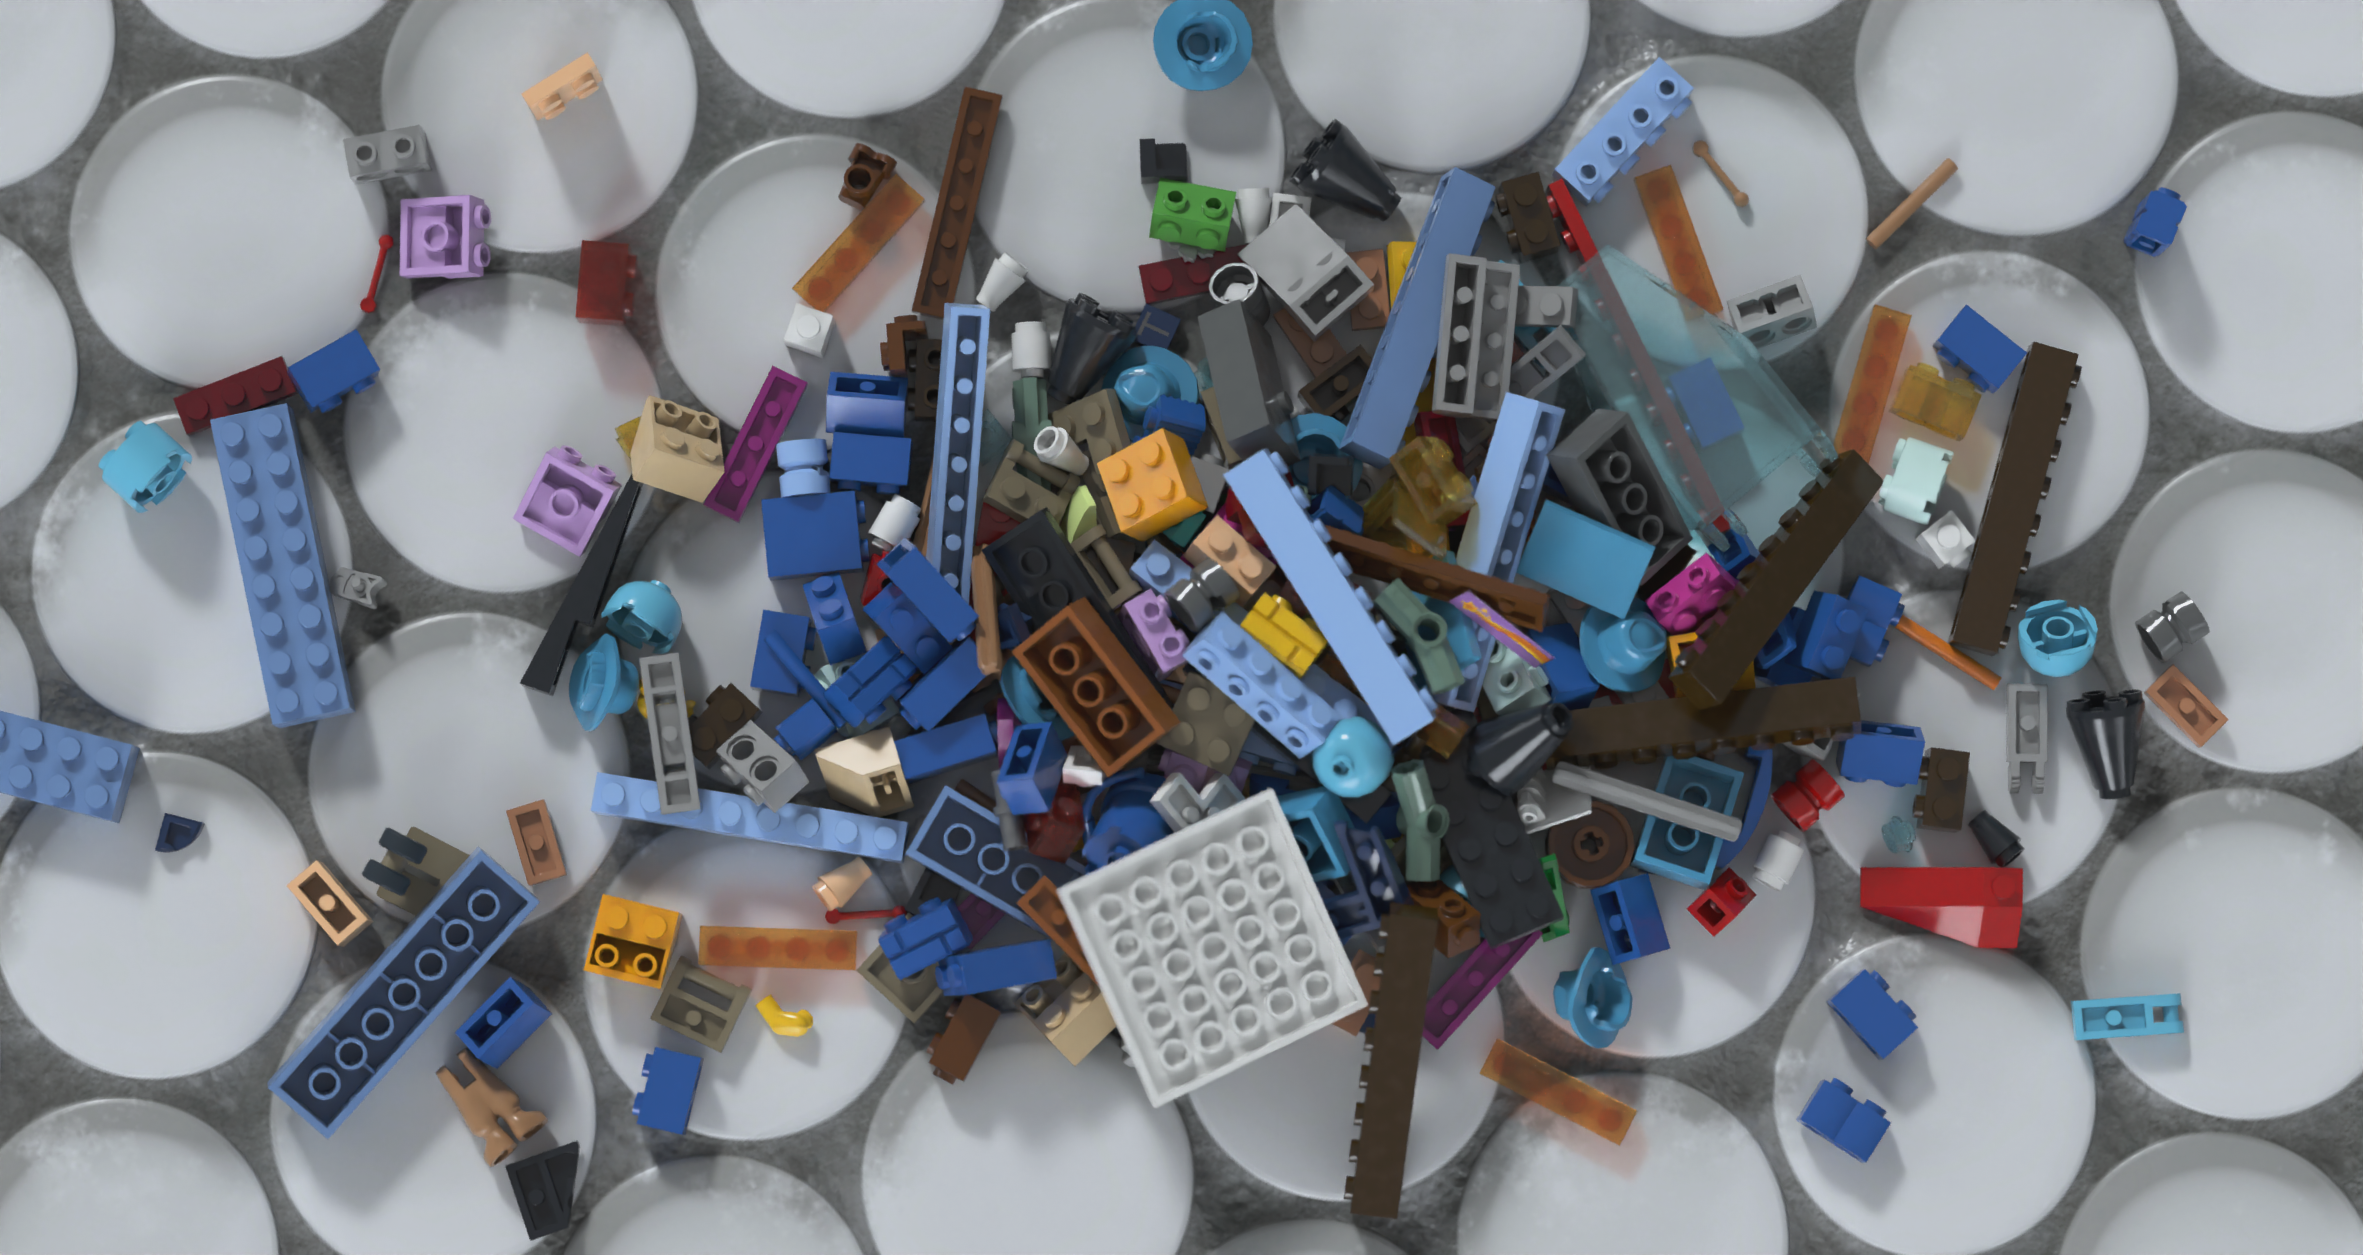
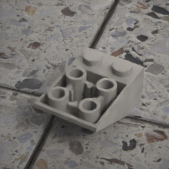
M1297 204L1293 205L1237 254L1245 264L1254 269L1261 283L1313 342L1373 292V282L1351 257Z

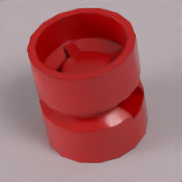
M1811 759L1795 773V783L1786 781L1770 795L1781 812L1803 833L1820 819V809L1829 811L1845 797L1837 782L1814 759Z

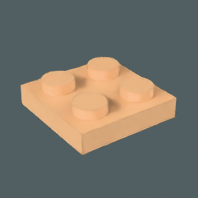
M587 52L523 92L522 96L537 121L543 117L546 120H550L566 109L564 104L576 96L579 99H584L594 93L599 88L597 83L603 79Z

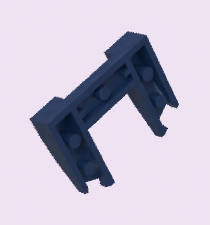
M1344 820L1335 821L1334 828L1358 890L1322 899L1339 939L1379 928L1381 914L1389 915L1391 902L1414 905L1406 882L1379 828L1372 826L1371 832L1348 828V821Z

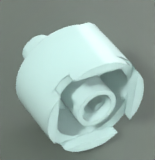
M1911 437L1908 440L1899 438L1892 457L1893 463L1891 467L1896 470L1894 476L1886 474L1879 493L1880 499L1878 504L1884 506V511L1928 526L1931 515L1933 516L1947 478L1945 472L1948 464L1951 465L1954 452Z

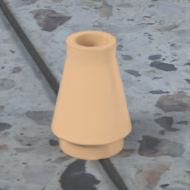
M858 856L853 861L819 876V882L813 885L812 888L824 906L832 911L837 906L842 908L865 880L872 876V872L867 864Z

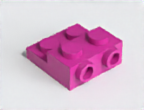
M1705 553L1647 598L1645 602L1658 623L1673 636L1693 633L1706 620L1714 616L1719 609L1716 605L1720 598L1728 591L1733 590L1738 581L1708 553Z

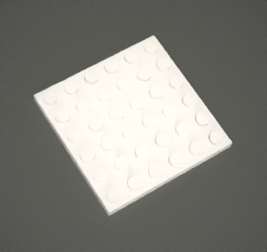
M1269 788L1056 889L1153 1107L1157 1108L1368 1006L1273 789Z

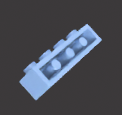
M1659 57L1554 169L1552 176L1556 180L1562 178L1568 191L1585 206L1593 199L1600 203L1613 189L1614 185L1610 183L1613 177L1619 171L1626 175L1640 160L1636 153L1645 143L1652 147L1666 132L1662 125L1668 118L1673 115L1678 119L1692 104L1688 97L1694 88Z
M1224 612L1199 631L1182 655L1299 759L1321 745L1341 718V715Z

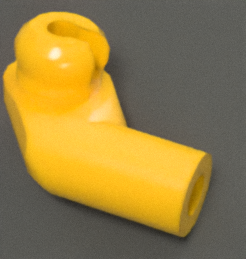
M771 994L755 1005L771 1029L777 1034L799 1037L806 1034L807 1030L813 1026V1017L810 1012L804 1009L799 1010L797 1013L782 1011Z

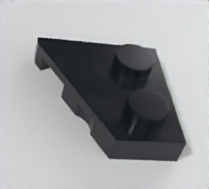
M579 1141L505 1166L530 1241L569 1228L580 1152Z

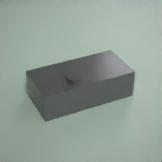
M1240 298L1198 316L1226 442L1243 461L1268 448L1271 454L1277 451L1284 462L1288 463V466L1301 461L1290 413L1294 412V407L1290 396L1283 388L1271 335Z
M1597 409L1546 455L1576 513L1656 547L1639 585L1642 586L1693 539L1628 412Z

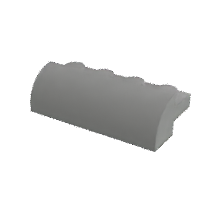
M1451 253L1446 255L1432 404L1433 413L1459 419L1468 417L1492 421L1498 420L1505 394L1509 392L1520 265L1487 261V258Z

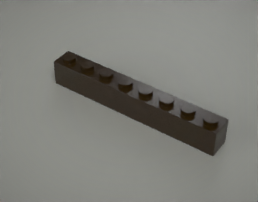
M2034 341L2027 348V354L2024 359L1949 635L1948 643L1950 645L1989 656H1994L1998 653L1999 648L2005 649L2011 632V627L2005 625L2009 611H2016L2021 595V589L2015 587L2019 573L2026 574L2031 558V552L2026 551L2029 536L2036 537L2041 522V515L2036 514L2039 499H2046L2052 478L2046 476L2049 462H2056L2062 441L2056 439L2059 425L2065 426L2068 421L2072 403L2066 402L2069 388H2076L2081 374L2082 366L2076 365L2079 355L2077 353Z
M1854 449L1840 454L1836 452L1831 453L1819 465L1821 472L1814 480L1807 483L1799 492L1801 499L1795 507L1787 510L1779 519L1778 523L1781 526L1775 534L1769 536L1760 544L1758 548L1760 554L1740 571L1737 576L1739 582L1735 588L1720 598L1716 605L1719 608L1717 612L1697 629V639L1675 659L1677 666L1668 678L1699 710L1719 705L1724 701L1882 486L1884 480Z
M1847 677L1730 691L1721 704L1701 710L1687 696L1569 710L1573 717V727L1565 740L1546 761L1547 771L1554 770L1559 761H1564L1579 767L1594 765L1598 769H1608L1617 766L1618 762L1634 761L1635 764H1649L1657 761L1658 757L1673 756L1674 759L1685 760L1693 758L1697 755L1696 753L1712 751L1715 755H1727L1735 752L1736 748L1752 747L1753 750H1768L1775 747V744L1791 742L1795 746L1812 744L1815 742V739L1831 737L1833 741L1849 740L1854 737V734H1861V715L1856 678Z
M1391 902L1389 915L1381 914L1378 938L1386 940L1384 953L1376 952L1373 976H1380L1379 990H1371L1368 1013L1376 1015L1374 1028L1366 1027L1363 1051H1370L1369 1065L1361 1064L1358 1088L1365 1089L1364 1102H1356L1353 1125L1360 1126L1359 1139H1351L1349 1162L1356 1164L1354 1176H1346L1344 1199L1351 1200L1350 1214L1389 1219L1398 1218L1438 925V908Z

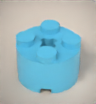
M138 421L128 429L125 434L126 440L119 448L106 453L98 466L103 471V481L138 513L148 511L143 505L150 501L158 505L180 484L186 475L182 466L185 460L191 464L192 455L158 424L150 423L146 425L142 421Z

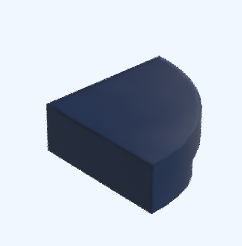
M1017 603L1003 609L998 614L1000 650L1020 645L1031 636Z
M165 813L155 851L170 853L188 847L199 837L205 823Z

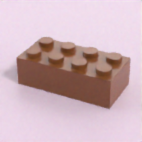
M1085 597L1065 607L1012 651L1107 777L1125 768L1181 723Z

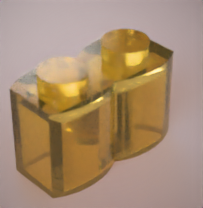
M1919 362L1917 366L1909 365L1905 369L1889 412L1957 441L1964 439L1982 396L1974 391L1975 385L1960 378H1954L1952 382L1938 376L1940 371L1937 368Z

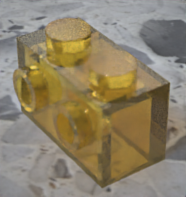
M1418 436L1388 459L1426 522L1433 525H1448L1477 504L1471 493L1474 490L1473 486L1462 472H1458L1452 462L1454 458L1453 453L1443 440L1435 437Z

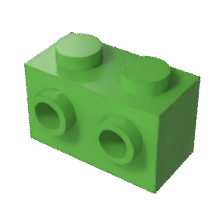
M1160 178L1152 213L1149 238L1225 252L1236 192Z

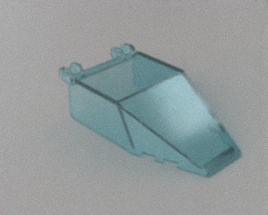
M1610 245L1603 247L1558 285L1578 289L1575 328L1564 329L1586 354L1574 367L1581 379L1591 411L1594 413L1597 409L1624 411L1630 414L1688 530L1701 531L1721 551L1725 552L1729 549L1730 544L1712 522L1722 514L1736 534L1741 537L1747 534L1748 529L1730 507L1792 455L1796 457L1812 477L1820 473L1817 463L1802 449L1810 440L1813 441L1820 453L1830 462L1838 458L1837 451L1826 434L1747 337L1711 310Z

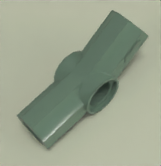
M1023 377L1020 380L1013 381L1014 421H1012V439L1024 444L1026 451L1037 456V452L1034 450L1035 439L1044 428L1052 426L1051 420H1048L1046 380L1038 379L1037 377ZM1016 463L1017 473L1051 492L1052 487L1049 481Z
M1398 578L1373 601L1374 606L1406 638L1408 647L1416 655L1431 695L1442 694L1463 685L1465 680L1446 635V622L1437 613L1430 612ZM1419 626L1431 628L1435 633V640L1430 642L1424 641L1418 635L1417 628Z
M1413 759L1405 763H1399L1391 769L1393 782L1401 805L1396 817L1397 827L1403 835H1406V880L1436 881L1440 880V838L1448 830L1449 813L1443 805L1435 803L1424 762Z

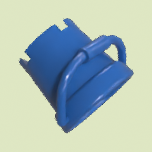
M1136 767L1106 777L1102 785H1095L1088 792L1082 805V817L1079 819L1084 844L1082 857L1086 854L1088 862L1084 868L1086 874L1092 873L1175 833L1150 802L1165 782V777L1146 773L1142 767ZM1110 786L1100 805V819L1096 825L1095 818L1092 816V806L1097 796Z

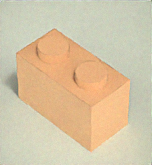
M1218 515L1192 542L1183 555L1195 567L1206 558L1216 561L1228 573L1238 588L1240 597L1235 602L1241 607L1250 600L1277 568Z
M314 861L287 885L289 890L338 946L345 947L374 922L321 861Z

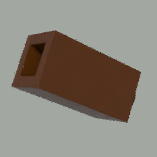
M1441 880L1415 881L1407 885L1414 905L1438 908L1435 948L1449 959L1480 944V912Z
M965 995L962 1000L955 997L945 1015V1018L951 1022L944 1035L936 1032L926 1053L932 1055L928 1063L936 1067L932 1074L952 1085L956 1078L965 1082L1001 1012L971 995Z

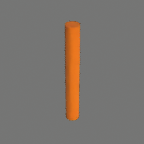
M1905 615L1900 617L1898 624L1894 627L1993 691L2002 679L1993 671Z

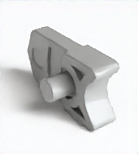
M341 567L331 577L330 592L336 597L376 609V594L387 585V582L380 576Z

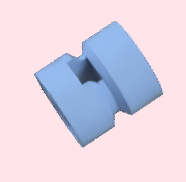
M800 439L776 444L778 467L784 469L785 472L779 477L781 498L831 493L829 472L823 470V466L828 463L825 439Z

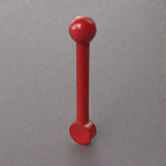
M387 234L379 238L378 243L381 248L368 294L360 303V307L365 313H373L376 310L375 294L387 251L394 244L393 238Z
M897 905L889 910L839 912L837 909L826 912L825 919L830 924H837L840 920L895 918L902 914L906 916L907 911L902 905Z

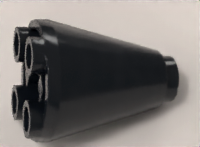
M1337 119L1332 120L1322 134L1323 139L1319 140L1315 137L1307 145L1302 154L1307 160L1305 163L1302 162L1291 174L1289 182L1304 192L1371 219L1377 217L1382 222L1386 221L1399 205L1401 196L1395 193V186L1352 132Z
M1080 292L1076 299L1070 298L1065 306L1048 377L1050 386L1047 389V393L1068 405L1076 402L1077 399H1082L1133 344L1138 336L1135 331L1136 327L1133 325L1134 320L1116 310H1113L1111 315L1107 314L1098 307L1100 304L1098 301Z
M2103 690L2082 693V699L2067 701L2066 716L2093 786L2096 790H2099V798L2119 799L2131 795L2130 787L2134 785L2145 714V700L2142 698L2141 690H2125L2119 692L2118 696L2106 697V691Z
M1555 702L1484 719L1470 730L1468 737L1470 756L1467 759L1469 770L1474 776L1482 777L1493 788L1500 790L1502 794L1511 796L1531 781L1568 736L1569 731L1573 727V717L1570 711L1563 704Z

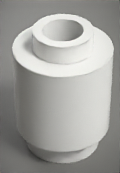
M1016 323L1015 332L1011 334L1013 371L1020 372L1021 379L1023 377L1044 378V372L1051 369L1050 332L1046 331V323Z
M894 494L891 501L886 500L868 532L874 537L871 544L882 551H891L904 538L909 540L920 521L918 515L921 508L909 500Z
M1782 830L1779 831L1777 836L1769 834L1753 865V868L1756 870L1752 878L1771 889L1781 891L1784 884H1789L1805 852L1799 847L1801 840Z

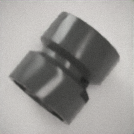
M1231 263L1224 265L1213 274L1209 283V291L1215 306L1218 308L1240 298L1262 326H1264L1269 319L1270 306L1254 269L1244 263Z
M1206 558L1190 571L1189 580L1181 578L1165 591L1164 596L1176 616L1189 629L1198 632L1214 619L1215 609L1224 611L1240 597V593L1228 573L1216 561Z
M2182 591L2162 604V612L2153 610L2135 622L2142 640L2151 653L2162 663L2167 662L2183 651L2182 643L2193 644L2210 633L2209 626L2195 603Z

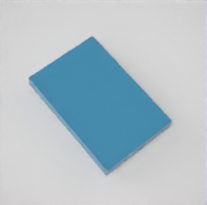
M1546 500L1518 564L1516 573L1625 619L1656 547Z
M1443 550L1432 557L1439 561L1457 565L1453 551ZM1411 591L1430 612L1437 613L1446 622V635L1460 670L1482 658L1471 618L1451 603ZM1419 626L1417 628L1421 639L1428 642L1435 640V633L1431 628L1427 626ZM1407 646L1408 658L1417 672L1413 676L1414 681L1420 690L1425 687L1429 690L1416 655Z

